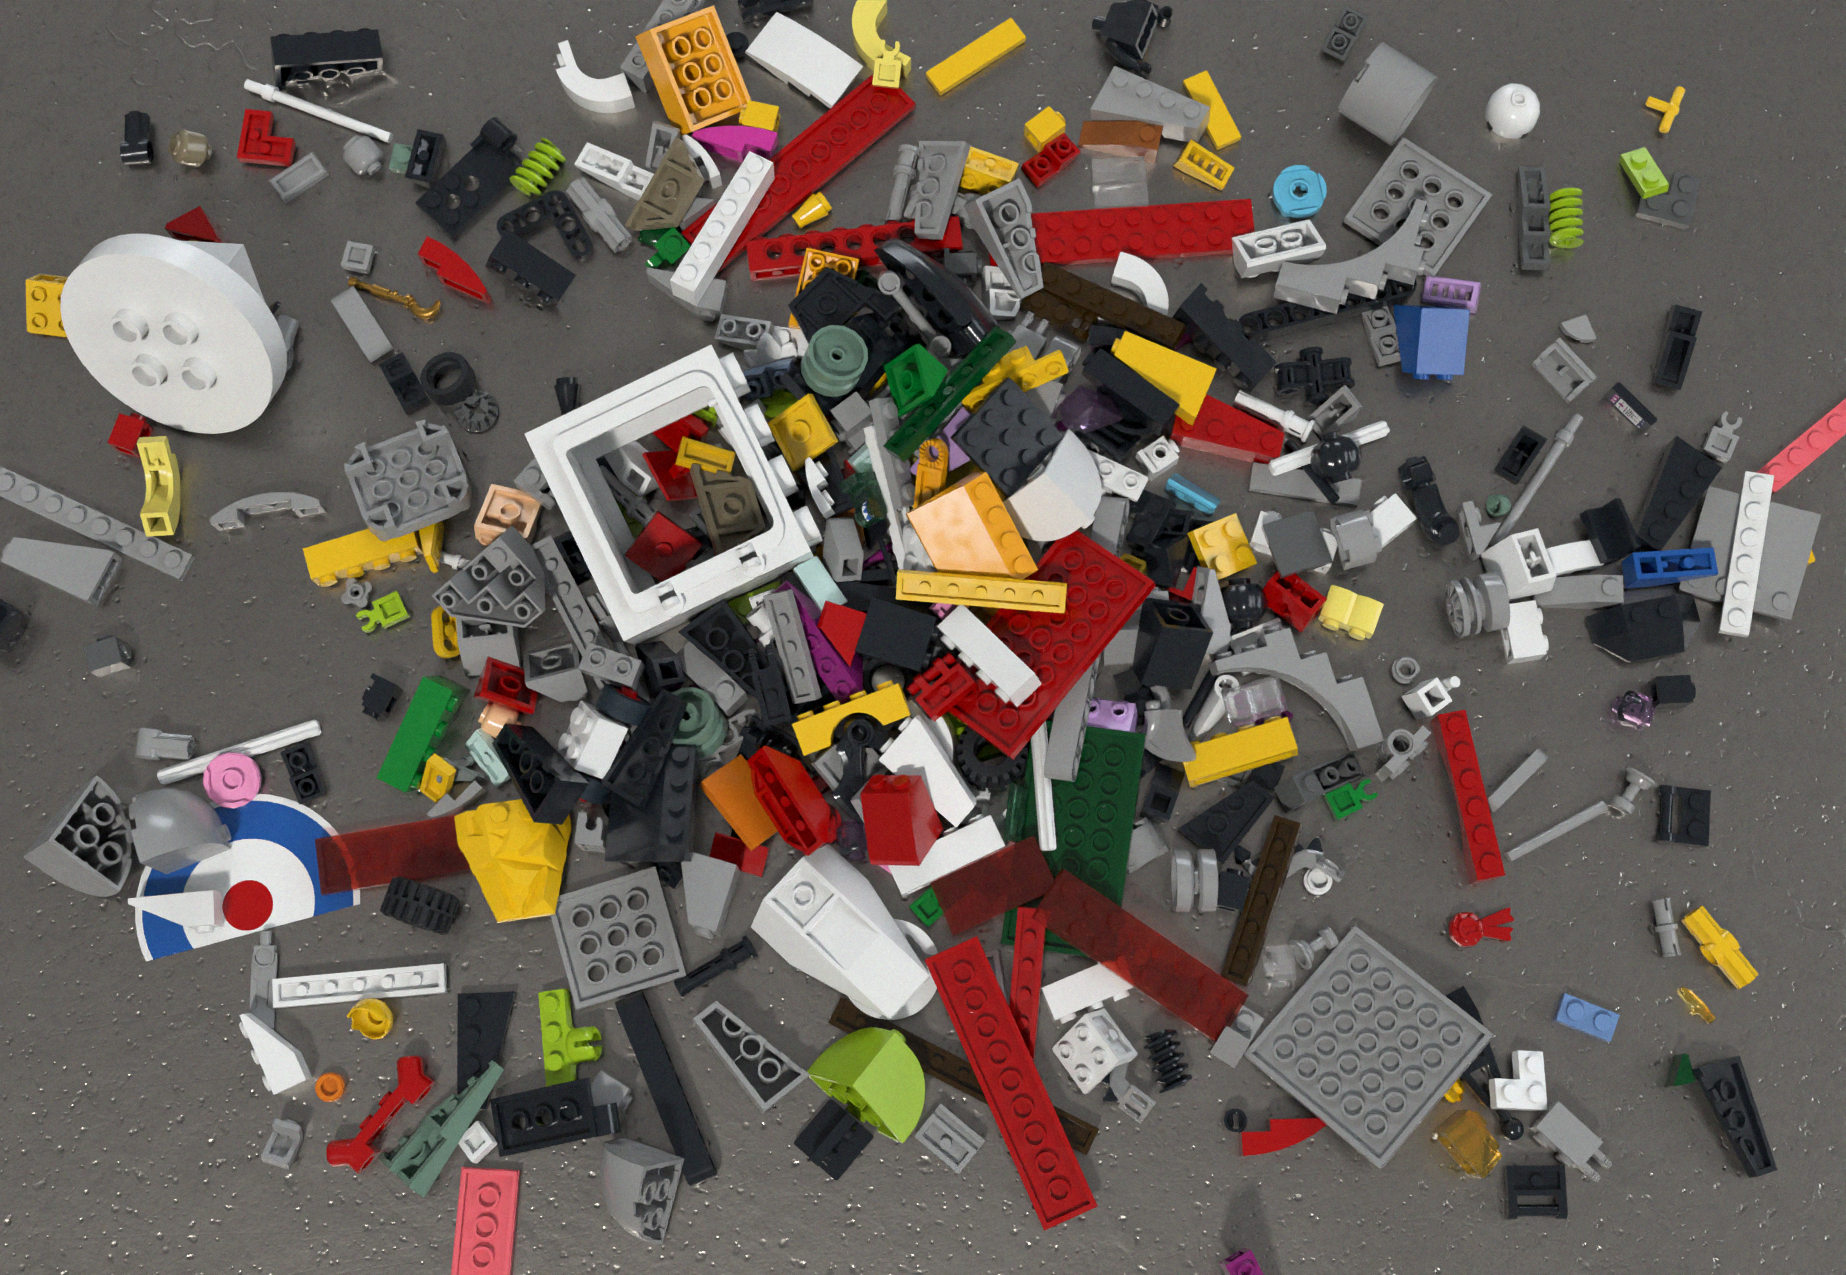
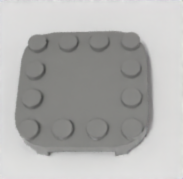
M426 420L415 422L417 429L367 448L364 442L354 447L356 451L349 458L348 463H344L345 473L355 495L361 516L370 532L376 535L380 541H388L453 517L471 506V485L451 435L444 425L441 427L437 424H428Z

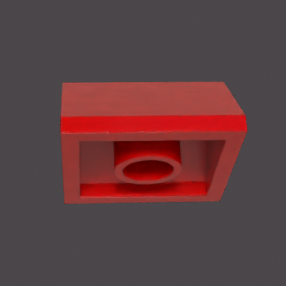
M488 656L473 697L491 704L496 703L508 707L523 715H530L535 710L538 692L526 686L523 668Z

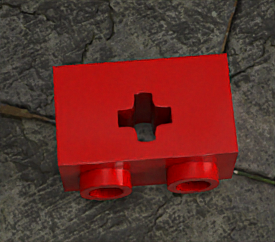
M1277 571L1268 580L1263 589V593L1268 600V607L1301 633L1317 617L1327 598L1296 574L1280 578Z

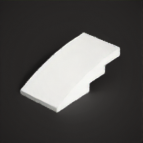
M778 12L774 14L745 52L784 83L788 84L790 82L808 97L812 94L830 109L838 102L863 69L860 63L842 50Z

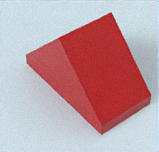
M201 206L166 223L165 230L173 239L223 243L210 218Z

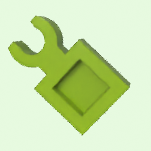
M398 591L373 601L374 610H361L356 614L359 620L366 617L370 618V622L361 627L365 633L372 632L380 622L382 627L386 629L410 617Z

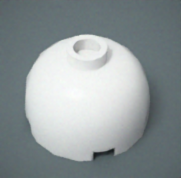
M1510 83L1501 86L1491 95L1485 108V119L1493 127L1492 131L1499 136L1517 139L1523 134L1529 133L1534 128L1540 115V102L1537 95L1523 84Z

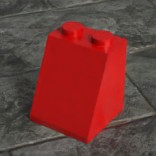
M873 775L860 793L871 865L920 866L943 831V826L921 775Z

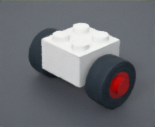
M605 684L601 695L598 697L596 706L581 700L579 706L571 714V723L566 733H563L559 739L557 751L589 783L579 798L582 802L588 801L600 805L606 802L611 790L601 785L600 782L610 769L628 731V728L622 722L638 726L651 706L647 700L638 695V692L629 687Z

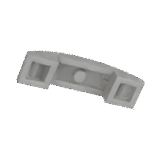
M271 492L250 496L228 505L210 518V524L218 531L245 527V516L292 508L299 517L326 513L327 510L320 500L311 496L292 492Z

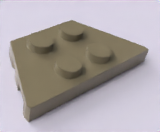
M675 137L624 226L630 230L639 231L678 227L703 185L705 179L685 142L680 138Z
M692 464L690 473L715 556L764 532L766 527L750 479L740 476L733 477L719 470L716 473L701 470V465Z

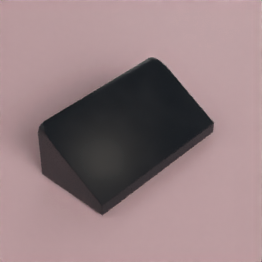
M417 129L404 177L406 180L429 189L436 183L446 147V139L443 134Z

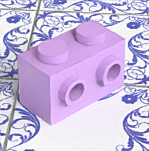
M1096 697L1092 698L1087 726L1136 732L1138 723L1136 703L1123 700L1117 702L1102 700Z

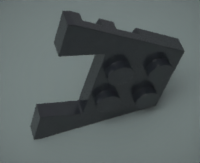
M828 267L788 304L808 345L812 336L819 329L830 325L845 326L865 305L886 324L902 309V306L895 298L892 299L883 295L881 291L863 286L858 281Z

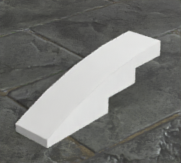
M588 142L574 164L577 168L638 201L654 173L634 166L631 160Z

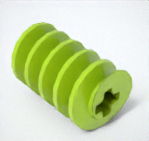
M542 137L540 139L542 143H536L534 146L535 151L528 153L529 159H523V168L518 167L515 170L517 176L512 175L509 178L510 182L527 196H530L531 193L540 196L541 192L537 185L547 187V183L543 179L544 176L553 179L554 176L549 170H560L556 163L557 160L563 163L566 162L562 152L552 142Z
M1564 188L1554 191L1549 195L1551 207L1549 211L1550 216L1548 217L1551 224L1549 243L1552 246L1571 249L1584 243V240L1578 238L1584 234V231L1577 228L1583 225V220L1577 218L1583 215V210L1577 208L1583 205V200L1577 198L1583 194L1582 189Z

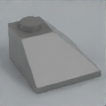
M574 640L523 653L525 684L528 688L559 702L576 701L582 697L589 696L587 677L579 670L582 656Z

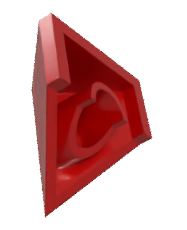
M825 600L817 627L822 629L850 667L867 613Z

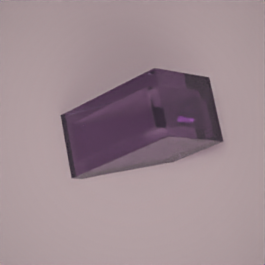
M1080 385L1057 407L1065 427L1082 433L1091 432L1119 422L1124 418L1111 397Z

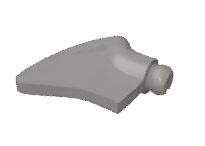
M1147 701L1145 703L1146 711H1144V727L1139 732L1146 734L1145 748L1166 760L1177 762L1194 761L1196 754L1183 728L1182 710H1160V701Z

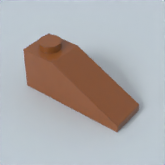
M1083 121L1078 147L1155 164L1163 126L1141 121Z

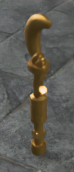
M353 276L348 281L349 287H358L370 291L372 295L404 303V307L410 308L411 312L420 319H431L440 310V300H436L429 308H422L417 304L413 295L401 296L398 295L397 290L391 292V289L361 282Z

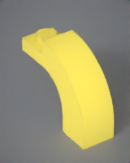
M857 0L853 9L852 31L854 45L861 60L872 71H874L875 58L883 59V54L880 50L881 39L877 34V29L888 13L887 0ZM887 44L885 45V49L887 51L894 50V48L888 46ZM899 52L895 56V60L902 61L901 76L906 78L911 71V57Z
M167 436L139 437L137 446L146 479V496L140 517L146 537L174 535L179 521L181 503L180 474L176 454H171Z

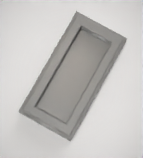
M311 152L270 179L269 182L286 204L329 176V173L314 152Z

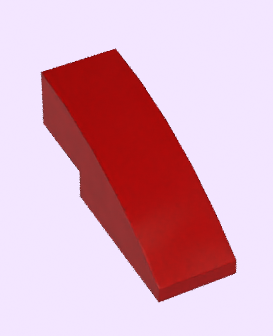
M427 236L417 254L422 263L438 270L436 274L442 284L490 304L492 299L473 269L454 251Z
M1319 1118L1267 1119V1131L1238 1133L1239 1156L1265 1154L1287 1148L1314 1135L1324 1128L1326 1124Z

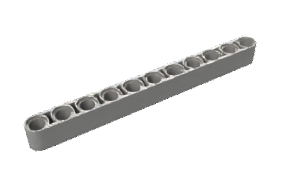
M1101 496L1100 503L1096 509L1090 539L1120 558L1129 516V499ZM1101 654L1055 709L1044 764L1045 778L1074 782L1077 777Z

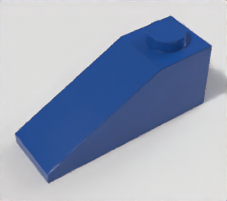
M1714 547L1635 552L1621 562L1625 588L1653 587L1718 575Z

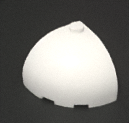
M1070 429L1062 433L1064 438L1011 496L1006 497L1002 501L1018 533L1023 538L1035 541L1058 540L1070 535L1080 527L1083 529L1087 528L1095 520L1094 513L1102 495L1099 472L1084 444Z

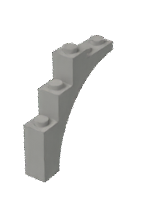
M1416 199L1412 211L1400 229L1381 246L1365 255L1327 265H1305L1283 261L1275 286L1274 298L1337 314L1339 305H1345L1348 293L1376 299L1378 289L1384 291L1387 278L1414 285L1416 276L1423 275L1427 261L1422 259L1424 248L1419 247L1423 235L1418 234L1419 228L1425 229L1429 213L1424 212L1427 201Z
M1280 626L1266 629L1264 630L1265 635L1257 639L1260 648H1258L1257 644L1242 648V653L1233 656L1231 651L1215 656L1216 661L1209 665L1212 676L1230 672H1255L1270 675L1297 686L1314 698L1330 714L1344 736L1350 752L1384 741L1364 678L1354 679L1351 674L1335 680L1327 652L1317 655L1316 650L1301 654L1299 657L1290 628L1281 630Z

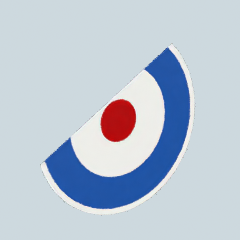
M257 794L248 804L237 808H225L216 802H211L209 804L217 812L222 825L226 824L230 831L231 840L228 842L231 849L169 874H164L149 866H145L136 898L215 890L222 893L223 927L214 928L213 933L197 934L194 929L182 926L135 907V923L140 948L147 962L361 904L359 878L353 858L341 836L323 817L302 804L299 805L296 801L269 794Z

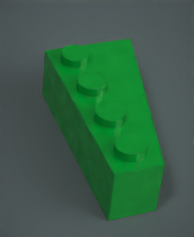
M442 675L423 676L376 778L405 793L419 789L427 760L434 753L437 754V749L470 689Z

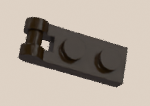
M1042 289L1026 296L1019 309L1026 314L1028 311L1034 313V318L1040 322L1043 319L1049 321L1048 326L1080 343L1087 341L1090 325L1095 326L1098 322L1097 317L1093 314L1083 312ZM1075 320L1081 323L1079 328L1072 326Z

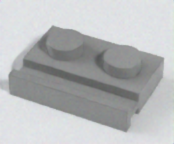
M941 1103L914 1136L958 1174L985 1142L983 1138Z

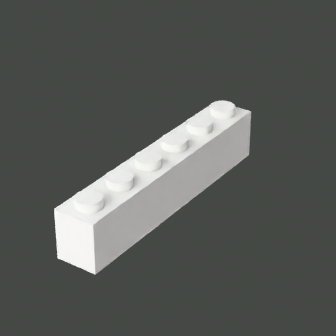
M749 151L670 279L673 295L695 306L698 305L775 179L773 162Z

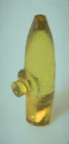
M1683 986L1680 988L1684 998L1691 1005L1692 1010L1690 1013L1693 1016L1699 1014L1708 1024L1716 1019L1699 997Z

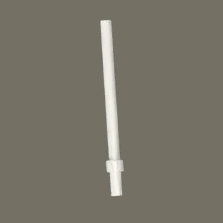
M247 79L244 83V89L262 95V98L265 100L281 102L390 143L393 134L281 92L276 86L270 84L263 85Z

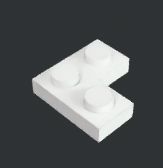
M1513 1051L1514 1079H1489L1491 1109L1548 1110L1543 1052Z

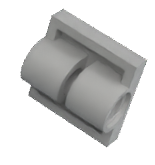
M1424 725L1413 734L1405 729L1393 731L1377 748V756L1383 763V766L1375 775L1382 782L1388 777L1393 780L1397 775H1400L1410 764L1406 759L1408 757L1411 760L1414 759L1429 744L1425 739L1431 732ZM1393 744L1399 748L1400 752L1395 750Z

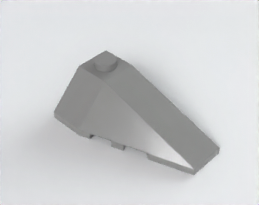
M1020 178L963 205L975 231L1018 298L1022 299L1042 289L1043 280L1039 255L1036 254L1034 240L1036 232L1035 228L1032 227L1031 220L1032 205Z

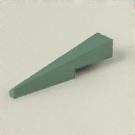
M493 1060L489 1062L490 1067L479 1078L474 1076L467 1081L469 1086L459 1095L451 1094L419 1121L420 1126L410 1136L403 1135L398 1139L399 1145L390 1153L383 1152L378 1157L390 1171L395 1173L410 1189L423 1198L504 1071Z

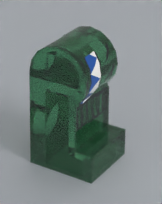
M875 471L854 473L839 483L842 492L849 493L852 505L855 508V519L861 527L868 529L885 519L887 508Z

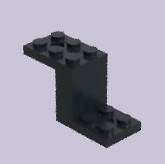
M872 312L853 317L845 325V327L854 330L863 339L868 349V361L856 386L848 394L830 397L815 392L806 384L801 368L786 372L780 381L798 400L807 394H813L824 416L831 415L830 410L855 392L864 399L885 373L884 365L915 344H920L923 348L927 346L921 339L920 333L904 321V317L900 312L887 324Z

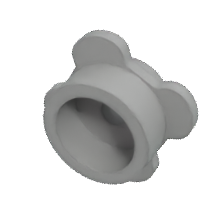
M354 578L348 579L345 583L347 587L345 594L341 596L342 602L346 605L352 603L359 608L366 607L370 598V592L372 591V585L367 581L361 583L357 582Z

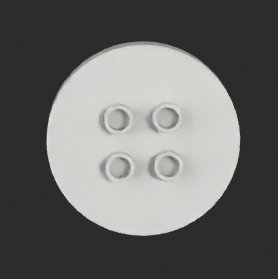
M152 234L119 235L109 238L91 249L68 277L63 287L60 303L61 318L68 340L76 355L91 375L112 395L150 419L170 427L196 433L217 434L235 431L254 422L264 412L282 385L287 368L285 342L276 319L265 303L244 244L179 241Z

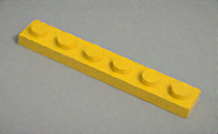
M902 569L897 571V600L1065 613L1067 583Z

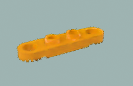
M931 438L923 442L921 448H919L920 458L917 465L913 509L945 490L949 451L947 445L939 438ZM931 445L939 451L937 460L932 458L929 453Z

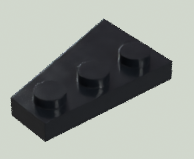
M1252 780L1178 828V830L1202 849H1214L1216 860L1224 864L1275 797Z

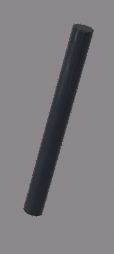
M1234 628L1230 631L1231 636L1241 633ZM1231 646L1228 648L1227 652H1232ZM1210 669L1182 717L1183 726L1186 728L1191 726L1218 675L1212 676Z

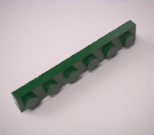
M995 326L941 383L935 395L924 402L884 444L883 447L887 452L905 462L990 372L999 360L1008 353L1017 342L1015 338L1008 332Z

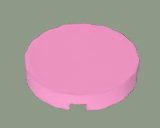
M228 752L218 755L206 767L203 776V786L208 797L221 807L237 808L248 804L256 797L261 788L262 776L259 766L252 758L243 753Z

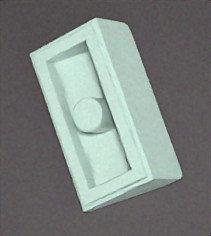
M817 556L793 568V572L821 613L825 600L839 605H844L848 602Z

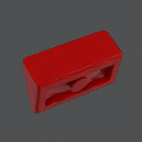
M715 832L709 857L735 864L742 872L762 877L771 850L759 845L751 851L743 840Z

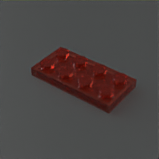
M1031 836L930 883L953 936L1058 889L1035 836Z

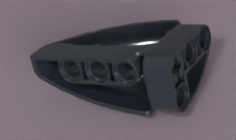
M892 238L874 249L886 268L897 274L900 279V287L933 329L947 336L951 342V350L956 357L970 353L995 326L1000 328V325L972 289L961 278L935 259L897 238ZM906 269L914 275L913 280L907 277ZM923 289H927L930 293L931 298L929 302L923 299ZM939 311H943L946 315L945 324L938 318Z

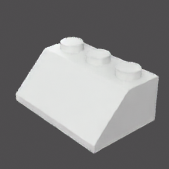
M1310 220L1232 237L1234 266L1241 278H1252L1261 273L1280 271L1283 261L1307 265L1312 261L1320 260L1326 250L1325 242Z

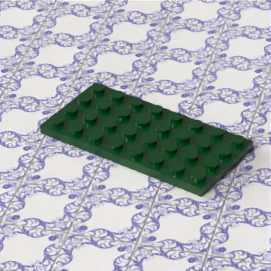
M1046 721L1048 744L1053 721ZM1087 726L1075 781L1051 779L1056 849L1052 851H1042L1039 847L1030 741L1001 944L1015 946L1019 906L1048 909L1044 951L1109 961L1115 960L1146 734Z

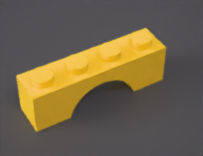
M892 680L877 685L878 691L867 695L865 690L850 695L851 701L843 705L840 704L839 700L824 705L825 711L814 715L813 710L798 715V722L793 723L792 726L803 755L805 756L833 745L834 732L837 725L849 714L867 713L874 716L883 725L912 715L901 684L893 685Z

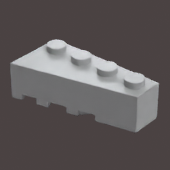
M1114 66L1094 101L1090 113L1091 121L1146 122L1163 126L1161 135L1164 138L1185 142L1192 139L1198 143L1209 123L1210 107Z

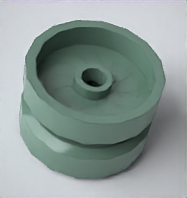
M839 325L823 327L812 336L802 358V376L810 388L824 396L839 397L848 394L856 386L868 361V349L863 339L854 330Z
M689 687L673 692L672 694L680 697L688 704L671 745H696L699 759L713 754L723 744L727 736L728 723L725 714L704 690Z

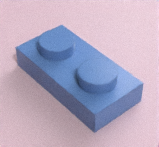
M1564 993L1561 996L1553 1021L1603 1041L1611 1042L1620 1015Z

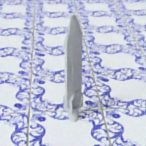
M260 931V945H254L252 954L249 1013H252L274 1030L275 1008H273L272 979H277V946L271 945L272 931Z

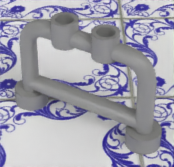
M881 271L877 280L879 289L884 294H891L893 299L897 300L908 314L910 320L929 340V350L936 357L941 358L948 355L951 350V342L947 336L939 334L933 329L900 287V279L895 272Z

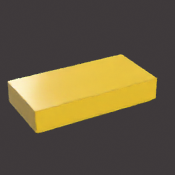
M682 437L675 464L689 469L692 464L701 465V470L716 473L719 470L730 475L736 452Z

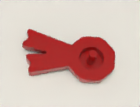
M1504 908L1480 919L1472 912L1456 913L1449 922V936L1460 947L1474 946L1482 937L1511 941L1510 933L1513 931V928L1497 927V925L1514 921V918L1510 915L1511 908Z

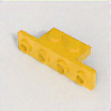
M1027 345L1004 355L982 379L983 384L973 388L961 401L963 407L973 413L1006 377H1010L1025 393L1067 374L1069 370L1061 350H1057L1034 360Z

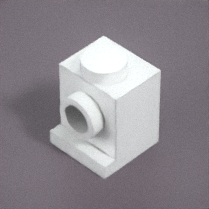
M1162 436L1143 450L1138 451L1135 461L1149 480L1152 481L1177 464L1179 459L1177 454L1180 451L1172 439L1167 441ZM1161 450L1164 457H1157L1155 452Z

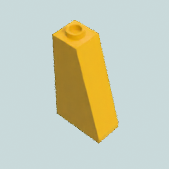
M1127 331L1124 332L1122 339L1116 338L1110 352L1114 354V358L1180 404L1176 415L1193 426L1217 369Z

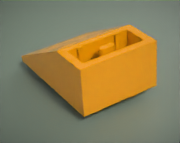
M806 248L795 297L826 267L856 280L859 259ZM791 313L788 323L789 328L800 329Z

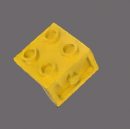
M37 274L26 279L27 332L67 337L61 318L60 303L63 287L68 277Z

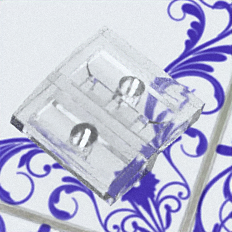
M1144 156L1091 160L1095 209L1149 207Z

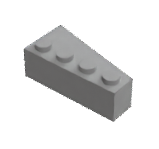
M715 1001L693 1018L695 1027L762 1114L809 1078L810 1074L803 1068L801 1069L789 1057L773 1047L766 1039L754 1032L719 1002Z

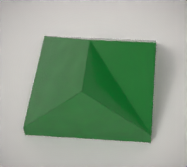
M915 344L884 365L890 392L898 410L897 417L904 416L932 398L948 372V369L920 344Z

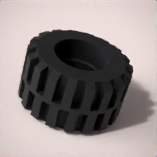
M968 726L965 727L966 734L961 733L959 737L960 744H957V757L961 772L964 777H967L968 783L971 785L976 784L977 789L981 791L984 790V787L988 788V793H995V788H1000L1001 792L1007 791L1006 786L1009 784L1012 788L1016 786V780H1022L1025 776L1024 770L1027 768L1029 754L1027 744L1014 760L1007 757L1001 764L994 766L985 765L977 759V753L984 746L991 743Z
M392 877L380 911L385 916L443 935L449 933L460 900L450 893L404 877Z

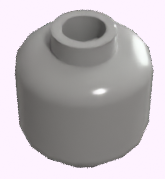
M356 135L344 145L343 159L356 174L364 175L369 173L373 175L382 167L380 161L383 157V152L368 136L360 137Z

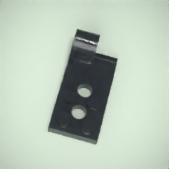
M498 117L489 119L481 128L480 135L470 144L472 149L415 202L417 207L453 240L461 235L513 185L509 180L510 176H517L515 170L518 167L523 168L522 160L510 150L517 141V134ZM469 181H478L479 186L476 190L469 191L466 189ZM453 198L459 199L460 205L457 208L450 209L447 207L449 200Z
M589 1077L490 1099L499 1157L622 1132L617 1102L594 1107ZM544 1110H546L550 1116V1120L547 1125L544 1124V1122L542 1121V1112ZM520 1115H522L526 1121V1125L523 1130L520 1129V1127L518 1126V1118Z

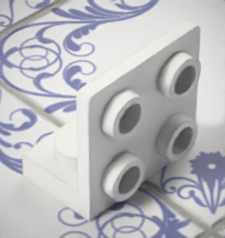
M1105 1008L1085 1014L1052 1048L1055 1055L1084 1094L1089 1093L1116 1066L1130 1062L1138 1055Z

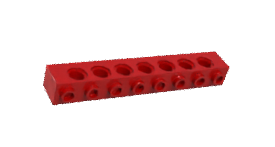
M949 216L942 240L918 239L914 233L915 219L905 223L889 221L879 226L863 224L854 229L838 227L829 232L812 230L803 235L795 236L793 234H782L778 238L770 239L756 237L752 241H746L751 281L800 276L805 255L798 256L795 252L800 249L806 250V248L822 251L824 247L832 246L835 249L830 253L859 259L858 268L883 266V262L874 251L878 247L874 243L878 240L888 241L892 238L901 240L904 237H911L914 241L908 243L909 245L933 259L944 258V248H949V253L963 250L959 216ZM852 243H858L861 245V247L856 250L848 248V246ZM774 252L782 254L778 259L769 258V255Z

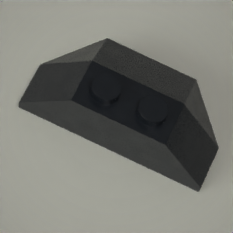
M1671 595L1624 604L1585 617L1592 644L1599 648L1601 647L1628 663L1685 652L1701 623L1694 596Z

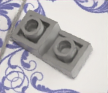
M1388 306L1363 312L1361 317L1378 366L1401 361L1396 324Z

